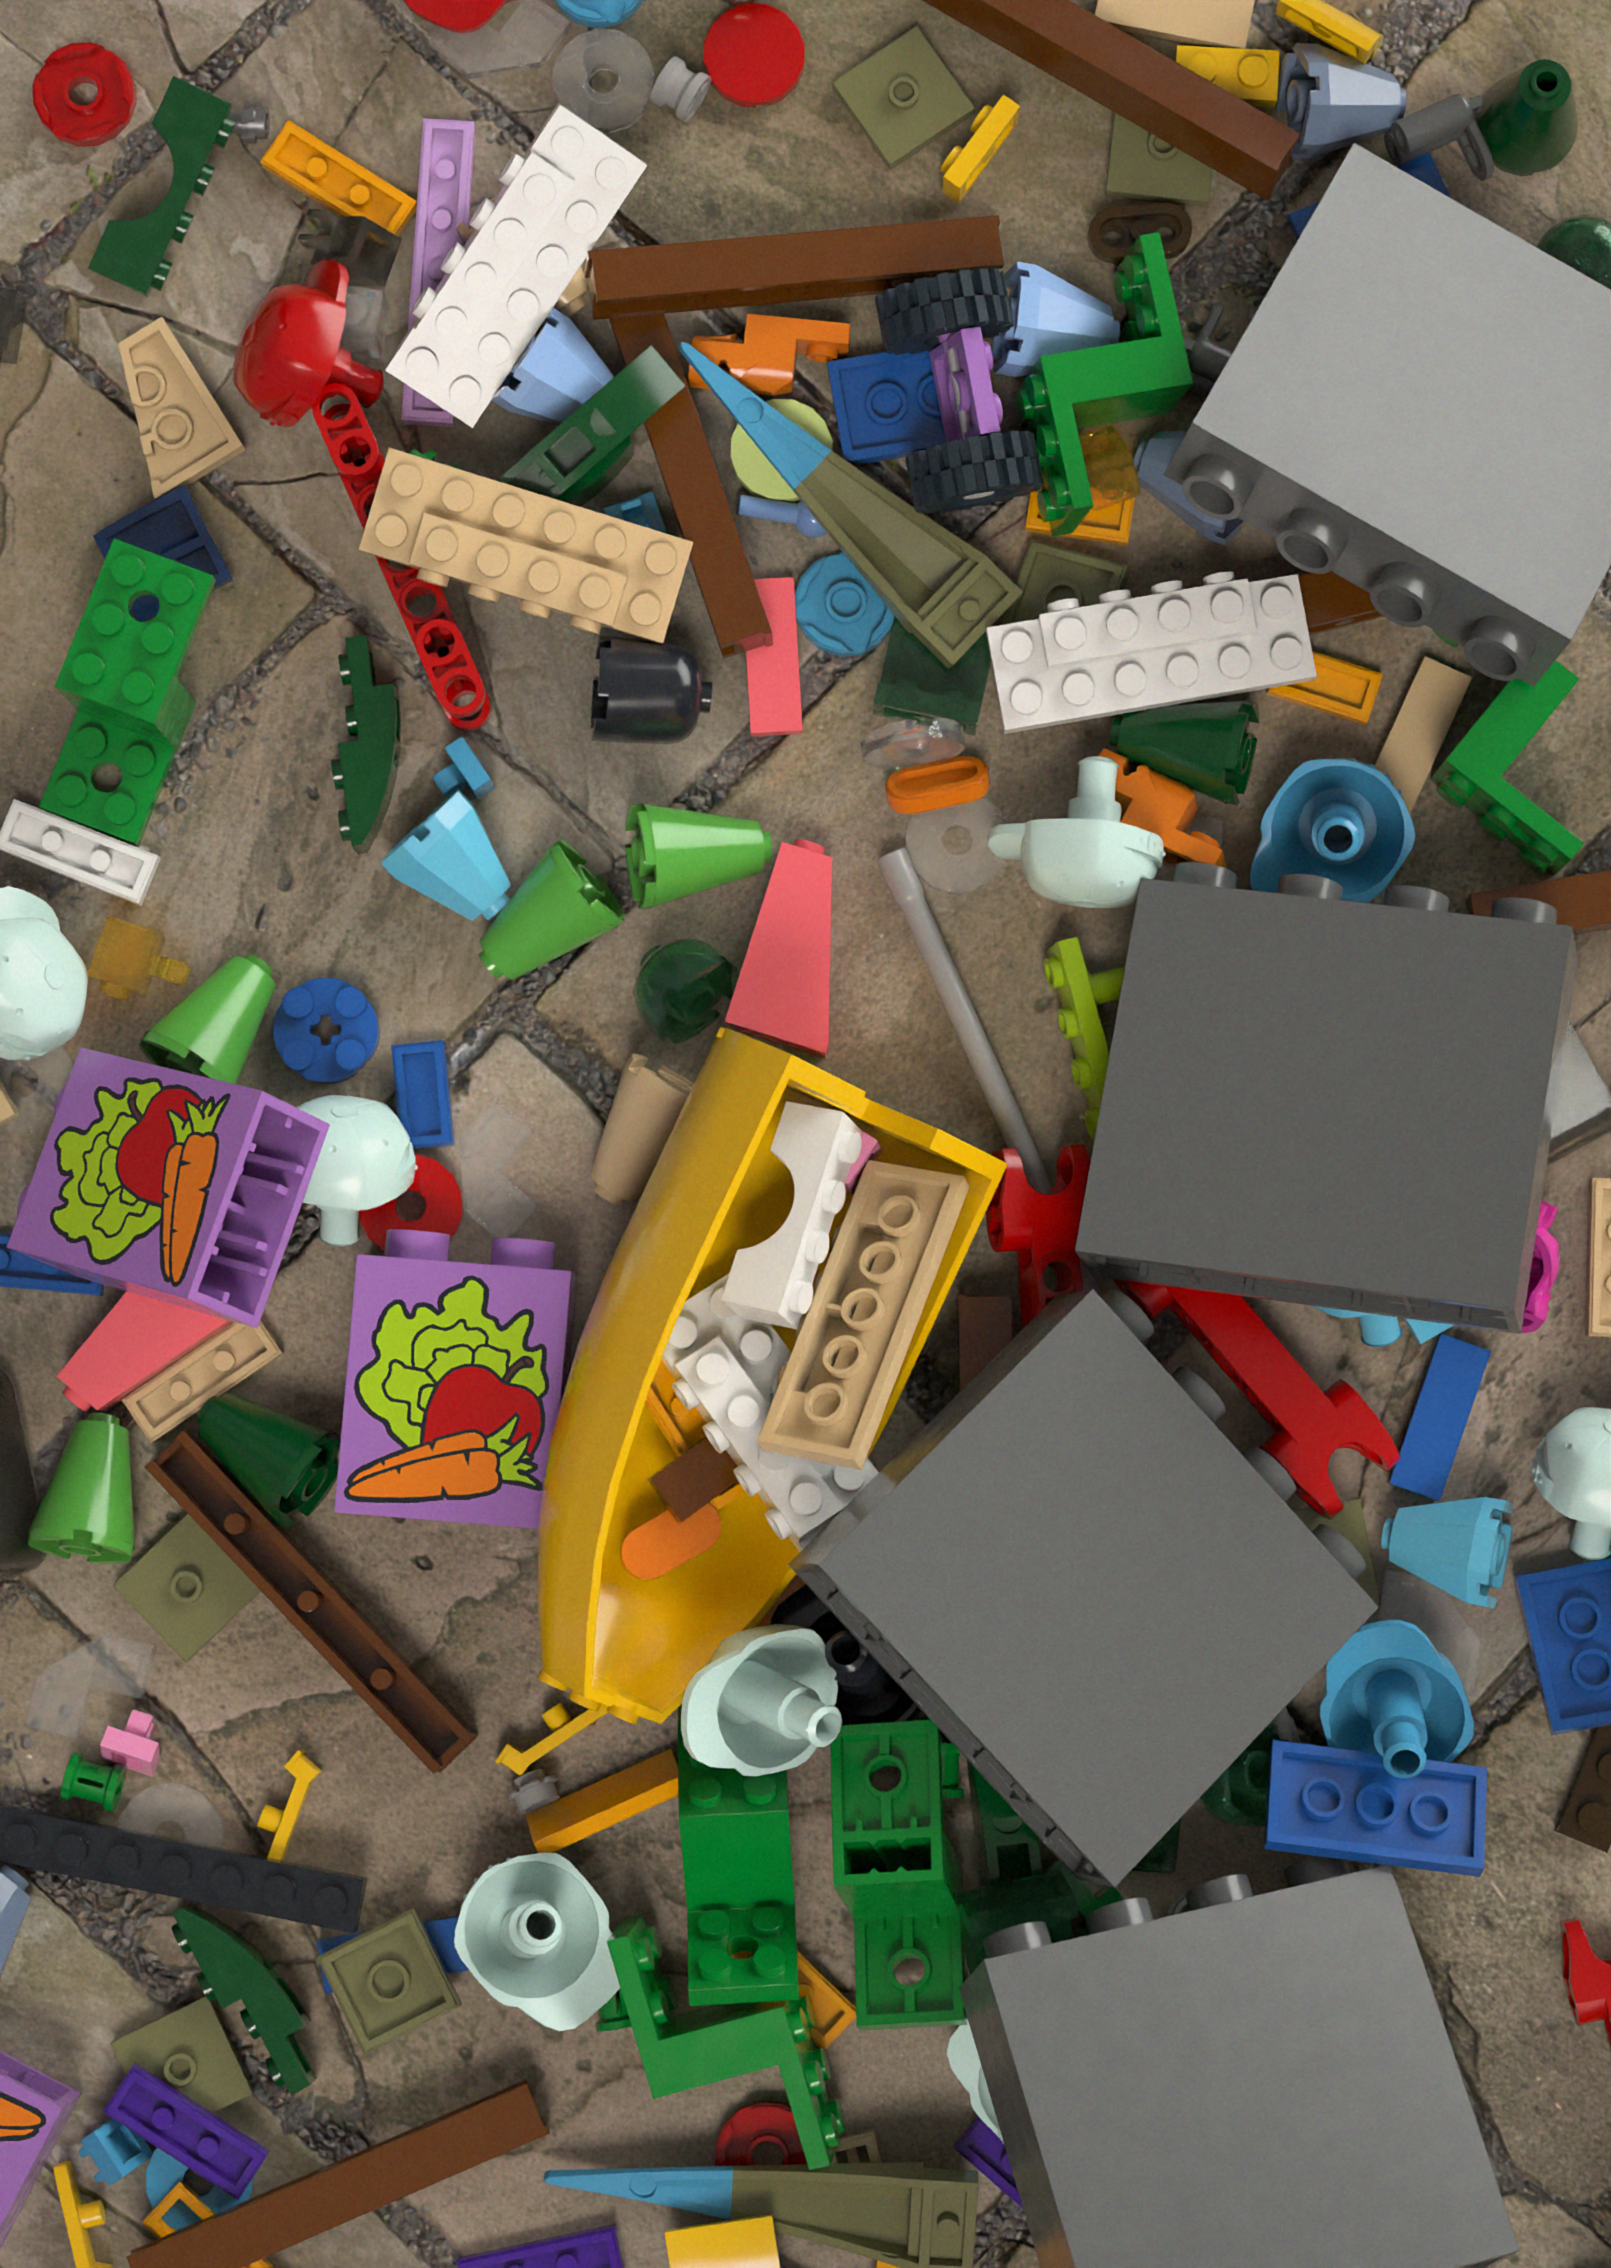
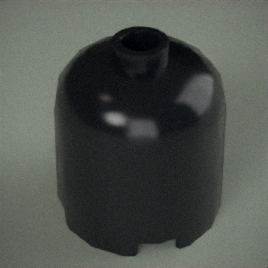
M599 636L595 659H600L599 681L593 680L591 729L593 730L591 740L600 742L673 744L688 738L697 726L699 714L710 712L712 699V682L702 681L701 665L695 654L686 647L675 644H660L651 641Z

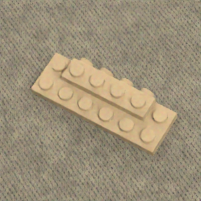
M389 448L359 551L419 569L417 579L447 588L449 579L468 584L470 587L467 594L479 599L498 603L500 595L520 600L518 610L531 615L549 619L552 610L571 616L569 626L599 635L601 627L604 626L663 644L693 542Z
M867 1160L843 1224L838 1225L834 1232L832 1251L826 1267L816 1277L814 1297L806 1317L801 1319L796 1329V1343L789 1361L779 1371L777 1391L757 1440L764 1451L862 1470L970 1186L964 1176Z

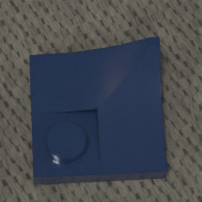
M185 485L144 505L93 535L104 559H106L112 541L115 538L213 575L216 582L212 591L233 581ZM143 595L134 601L131 611L137 621L147 622L158 614L160 603L152 595Z

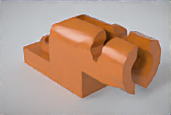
M747 313L744 341L738 340L737 334L693 335L691 346L754 394L778 396L793 392L797 353L806 354L808 360L818 363L837 360V357L848 358L851 324ZM689 363V387L711 390Z
M1107 749L1101 751L1098 756L1110 758L1120 766L1117 769L1115 801L1121 804V817L1124 815L1120 823L1136 826L1159 835L1163 840V851L1166 854L1162 861L1174 867L1179 863L1199 862L1226 868L1223 850L1219 849L1220 845L1216 840L1198 831H1192L1190 835L1186 834L1198 811L1195 794L1187 785L1149 769L1147 765H1139L1136 772L1131 773L1127 757Z

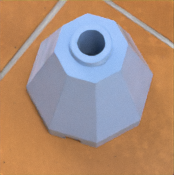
M1016 261L1005 273L1006 287H1012L1009 302L1014 325L1007 332L999 333L1000 335L993 337L991 340L993 359L999 360L993 366L995 374L1012 377L1028 375L1040 356L1118 343L1120 323L1114 320L1111 306L1035 264Z
M552 308L541 324L544 327L540 334L533 336L500 386L502 388L492 398V401L509 412L559 426L612 380L614 376L572 320L555 308Z

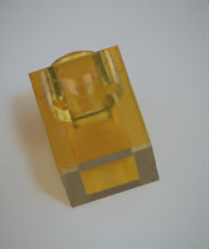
M107 915L87 975L96 982L101 983L98 992L128 1001L131 993L146 998L152 977L186 988L192 968L184 962L160 956L166 938L158 931Z

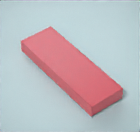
M794 577L754 579L772 631L773 645L769 647L764 645L746 651L751 737L803 734Z

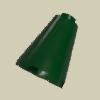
M1546 59L1534 61L1499 80L1483 95L1482 99L1484 102L1481 105V112L1476 113L1475 121L1490 149L1494 165L1501 171L1518 176H1530L1533 173L1556 167L1571 150L1577 136L1578 118L1571 79L1567 70L1561 64Z
M1246 700L1182 703L1124 713L1123 716L1116 715L1111 727L1110 745L1116 746L1117 754L1127 757L1130 763L1137 766L1147 765L1149 769L1181 782L1192 790L1224 804L1238 806L1240 801L1237 793L1244 794L1246 791L1256 752L1257 739L1251 738V734L1248 733L1249 722L1259 724L1258 704Z
M225 1393L219 1398L213 1396L201 1408L197 1417V1422L200 1423L198 1434L272 1519L282 1527L292 1528L297 1525L290 1518L299 1511L308 1517L320 1505L335 1484L338 1476V1464L335 1463V1460L340 1450L341 1436L337 1433L232 1393Z

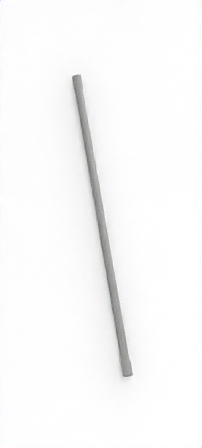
M902 848L893 851L877 860L895 902L900 906L1007 1148H1016L1022 1160L1028 1184L1038 1193L1047 1195L1054 1186L926 902L924 888L907 850ZM1080 1259L1083 1290L1094 1289L1100 1296L1101 1291L1094 1276H1092ZM1285 1706L1266 1727L1271 1740L1302 1743Z

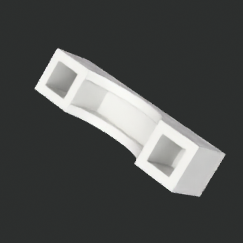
M786 1101L770 1151L789 1168L792 1174L794 1201L786 1221L773 1236L758 1245L739 1249L736 1252L721 1301L739 1317L797 1329L802 1314L809 1310L813 1299L812 1284L818 1265L825 1260L828 1254V1234L835 1214L842 1209L845 1201V1182L851 1164L857 1161L861 1152L862 1131L844 1112Z

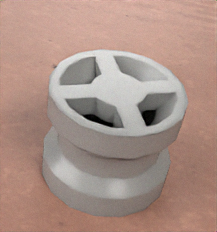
M674 56L659 74L650 94V102L658 107L667 105L675 110L678 119L686 123L695 115L704 101L712 79L704 72L695 74L688 70L685 61Z

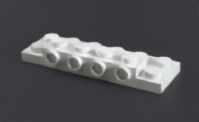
M558 103L523 157L515 153L504 167L498 179L504 186L492 202L485 198L475 211L469 223L475 230L466 244L462 246L457 242L448 252L440 267L446 274L435 291L430 287H426L416 301L411 313L417 318L385 365V371L473 428L587 257L588 251H591L647 167L646 163Z
M1219 572L1204 577V586L1183 589L1182 581H1167L1152 586V595L1131 598L1130 590H1115L1100 595V604L1079 607L1078 599H1063L1049 603L1047 605L1048 613L1039 614L1038 619L987 627L986 637L1004 734L1314 681L1317 674L1298 574L1248 582V578L1235 580L1234 572Z
M728 1273L685 1302L661 1359L676 1380L672 1383V1388L678 1399L687 1410L695 1407L707 1424L702 1428L711 1445L718 1453H722L725 1450L729 1453L738 1466L733 1471L742 1488L751 1497L757 1493L769 1509L765 1512V1517L773 1531L781 1540L789 1537L798 1551L801 1552L879 1472L868 1457L862 1470L763 1450L757 1440L777 1391L779 1371L784 1364L788 1363L791 1352L771 1324L741 1318L721 1301L729 1276Z

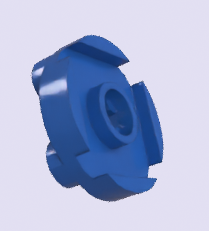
M317 978L306 981L285 994L274 1018L273 1038L278 1053L290 1069L308 1081L320 1084H335L350 1079L365 1066L368 1060H371L379 1044L380 1025L376 1011L362 991L340 979ZM331 1017L332 1024L341 1027L340 1035L332 1036L331 1044L321 1045L320 1037L312 1035L313 1026L320 1025L321 1018Z

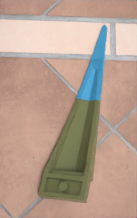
M680 343L679 349L682 355L909 634L912 632L948 669L986 632V628L991 627L1023 593L985 554L923 513H917L914 507L790 421L690 344Z
M924 2162L839 2163L810 2171L808 2164L574 2169L549 2170L544 2173L543 2181L549 2185L645 2201L729 2220L773 2214L774 2227L777 2232L825 2244L900 2268H973L979 2185L978 2171L924 2168Z

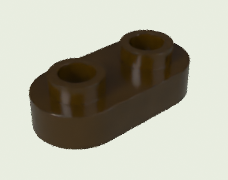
M1172 203L1110 207L1100 211L1092 219L1088 232V244L1092 253L1099 260L1112 264L1121 263L1139 235L1155 233L1159 228L1166 227L1173 232L1174 238L1169 241H1162L1165 259H1172L1179 256L1187 248L1192 234V222L1183 208ZM1108 232H1117L1122 236L1123 241L1118 245H1110L1105 241L1104 236Z

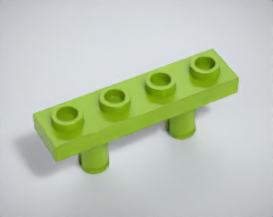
M1078 937L1057 941L1047 950L1048 958L1044 959V972L1050 988H1057L1062 1006L1057 1011L1058 1024L1064 1039H1070L1076 1058L1071 1061L1072 1076L1076 1087L1079 1090L1084 1089L1089 1106V1110L1085 1111V1123L1089 1136L1094 1141L1110 1055L1097 1005L1120 999L1125 966L1090 974L1085 966Z

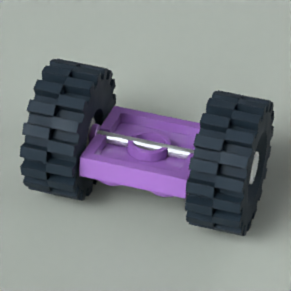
M981 268L971 272L970 269L959 270L953 274L946 272L937 274L936 277H923L915 279V282L902 283L896 285L894 289H886L882 291V294H878L875 297V304L884 351L888 354L895 353V355H902L908 352L910 354H920L923 351H929L946 439L944 445H934L906 457L905 461L915 511L917 513L925 512V514H932L938 511L944 513L956 509H971V507L987 506L998 501L1012 500L1013 497L1025 496L1044 487L1034 432L1009 431L1004 434L1000 432L999 425L1003 419L1002 403L999 396L993 393L989 374L993 368V356L988 342L983 341V338L1000 335L999 333L1007 332L1014 325L1004 272H1000L999 269L988 271V268Z

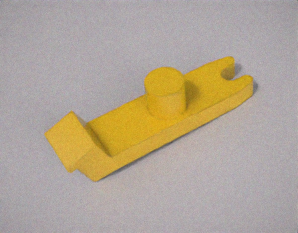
M560 1702L541 1715L552 1731L551 1735L525 1752L509 1742L495 1762L498 1765L503 1763L512 1771L522 1776L531 1763L607 1714L608 1706L601 1704L598 1711L588 1709L572 1720Z
M304 1749L298 1750L284 1766L296 1778L285 1811L266 1804L258 1821L257 1827L276 1833L267 1856L268 1858L284 1861L312 1782L322 1772L304 1755L306 1752Z
M71 2160L57 2163V2166H53L76 2268H112L113 2264L95 2262L88 2228L106 2223L102 2201L97 2200L82 2204Z

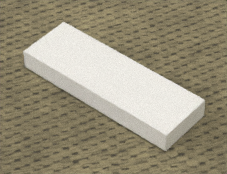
M16 799L13 800L0 831V851L139 906H142L161 860L158 855Z

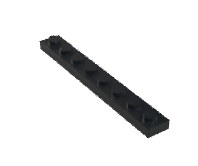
M0 1804V1862L349 1933L358 1931L367 1877Z

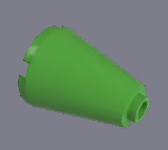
M644 803L631 804L627 809L625 831L635 830V836L632 837L631 847H625L626 864L631 894L634 901H639V909L653 908L762 873L764 862H771V836L769 831L761 830L758 821Z
M560 839L548 848L479 941L483 951L478 954L479 958L496 978H500L504 974L509 979L514 980L614 930L625 920L623 919L625 912L605 881L600 875L594 877L583 866L587 863L584 857L565 841Z
M247 954L244 958L232 956L145 1032L143 1039L139 1043L140 1049L154 1065L236 1084L276 987L275 982L270 977L273 973L272 969L264 961L252 954Z
M89 1413L88 1420L76 1422L28 1531V1545L40 1552L70 1559L71 1553L88 1556L87 1562L122 1564L131 1561L132 1553L135 1550L129 1431L119 1425L120 1419L118 1417L104 1413Z

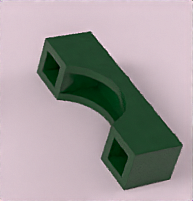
M175 76L172 77L152 122L153 128L167 143L173 159L174 171L169 192L156 209L143 217L128 221L109 220L89 264V270L145 297H148L152 288L158 291L162 290L173 265L172 262L165 259L173 240L180 244L183 243L194 218V215L186 212L195 192L203 196L214 174L215 167L207 164L215 145L225 148L237 120L229 116L232 109L231 103Z

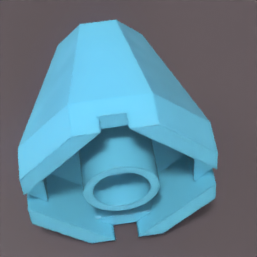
M459 789L432 810L422 823L417 827L415 826L381 860L383 867L396 880L471 921L481 914L487 921L490 920L510 900L504 893L511 886L508 876L473 803Z
M1480 1497L1398 1508L1395 1519L1387 1518L1385 1521L1381 1548L1389 1550L1390 1562L1456 1598L1472 1605L1494 1609L1498 1599L1488 1596L1490 1587L1502 1588L1512 1540L1513 1525L1502 1523V1513L1513 1515V1503L1506 1500Z

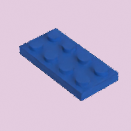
M1272 1740L1269 1748L1263 1849L1480 1877L1484 1870L1487 1767L1427 1760L1424 1769L1418 1775L1412 1778L1400 1779L1393 1777L1385 1770L1383 1756L1379 1753Z

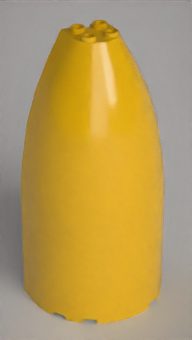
M720 1027L600 1284L577 1345L550 1440L541 1499L537 1575L541 1670L537 1678L562 1691H567L570 1688L571 1692L568 1698L590 1710L598 1711L601 1704L607 1705V1712L631 1724H637L639 1717L662 1724L682 1704L686 1686L695 1673L708 1664L720 1642L737 1632L754 1628L796 1575L788 1564L800 1552L789 1537L781 1540L773 1531L765 1517V1512L769 1509L760 1496L756 1493L751 1497L746 1492L717 1510L721 1519V1533L717 1542L707 1551L663 1576L649 1581L636 1579L626 1572L620 1560V1547L624 1538L635 1528L668 1510L647 1479L677 1456L644 1403L681 1310L687 1300L730 1273L737 1250L758 1245L769 1239L781 1228L791 1211L794 1201L792 1174L789 1168L770 1151L786 1101L844 1112L863 1132L879 1142L882 1153L876 1160L878 1162L961 1175L965 1177L970 1186L867 1457L872 1452L898 1402L1008 1165L936 1127L865 1098V1091L790 1053L728 1028ZM846 1191L843 1207L835 1214L828 1234L829 1250L825 1260L818 1265L812 1284L813 1297L816 1277L820 1271L825 1269L832 1251L834 1232L838 1225L843 1224L854 1194L852 1195L848 1191ZM807 1312L802 1314V1318L806 1317ZM771 1324L792 1353L796 1343V1329Z

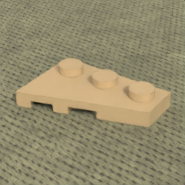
M162 316L118 343L130 398L134 406L140 431L141 445L151 478L150 483L154 500L183 485L187 487L245 451L243 444Z

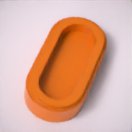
M957 756L901 768L892 773L885 783L888 805L894 811L902 814H917L970 803L982 798L990 788L989 772L986 763L973 756Z
M709 1503L681 1523H677L669 1510L635 1528L624 1538L620 1547V1560L623 1568L629 1575L639 1580L649 1581L663 1576L707 1551L717 1542L721 1533L720 1516L717 1510Z

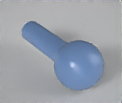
M741 494L737 498L736 515L794 524L801 534L811 538L820 537L827 533L802 501H799L797 504Z

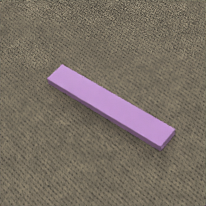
M423 118L408 330L417 318L411 311L426 287H430L435 291L446 274L440 267L448 252L457 242L462 246L466 244L455 229L462 221L469 229L476 132L474 121ZM404 383L401 418L403 425L455 428L454 415Z

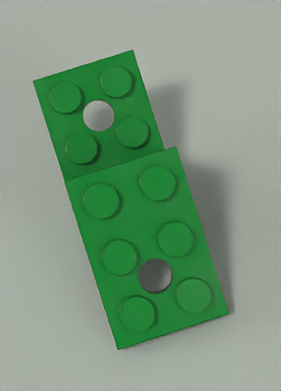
M1160 232L1139 235L1113 276L1116 299L1119 303L1124 302L1128 318L1124 325L1125 342L1040 356L1020 386V390L1016 392L1018 416L1021 422L1027 421L1030 433L1034 432L1044 481L1042 491L1038 492V509L1042 521H1049L1052 537L1073 533L1094 506L1077 429L1169 414L1193 384Z
M115 538L113 539L55 683V687L77 710V713L40 802L39 808L41 810L139 847L196 705V702L177 677L216 582L213 575ZM152 595L160 603L158 614L147 622L135 620L131 614L134 601L140 596ZM108 765L118 767L122 773V780L118 788L111 792L98 791L94 783L98 770Z
M1433 630V632L1446 644L1452 647H1457L1459 645L1458 643ZM1557 660L1554 661L1534 687L1520 679L1506 681L1508 682L1507 685L1431 778L1439 785L1436 791L1444 800L1456 808H1461L1465 805L1480 817L1477 823L1487 834L1498 841H1502L1504 838L1508 839L1521 850L1518 856L1526 865L1540 874L1547 870L1553 876L1576 855L1584 845V842L1501 776L1580 679Z
M679 1706L678 1806L687 1903L690 2006L799 2000L795 1883L787 1770L760 1776H744L734 1768L709 1767L690 1756L683 1743L681 1732L682 1706ZM742 1951L754 1953V1956L748 1959H735L731 1957L733 1954Z
M931 1720L841 1725L837 1738L830 1744L833 1887L854 1918L856 2026L860 2031L967 2025V2015L959 1991V1987L965 1982L962 1865L944 1832L941 1730ZM884 1766H894L901 1771L899 1784L890 1791H879L872 1785L875 1772ZM909 1958L919 1959L925 1966L924 1975L921 1980L913 1985L899 1983L896 1979V1970L899 1964Z
M644 1913L623 1918L607 1940V1944L653 2099L778 2065L809 2171L831 2165L836 2149L841 2145L840 2132L846 2131V2122L839 2100L831 2101L825 2080L831 2079V2072L823 2047L815 2049L810 2028H814L816 2022L809 1997L807 1995L800 1997L799 1995V2000L710 2005L673 2015L672 2010L678 2007L676 1992L669 1977L662 1978L657 1958L662 1957V1946L655 1926L647 1927Z

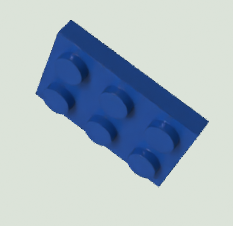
M923 351L920 354H910L908 352L902 355L881 352L827 361V371L842 458L852 465L902 458L913 455L912 453L926 450V448L934 445L945 444L946 439L929 351Z
M1611 1558L1516 1576L1514 1583L1551 1736L1611 1725Z

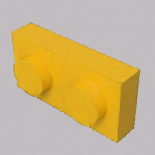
M1177 45L1175 62L1252 106H1276L1279 50Z
M1003 94L994 108L988 104L983 107L970 128V131L975 134L964 149L959 145L955 146L940 169L945 174L943 176V194L958 204L962 201L1018 124L1020 105Z

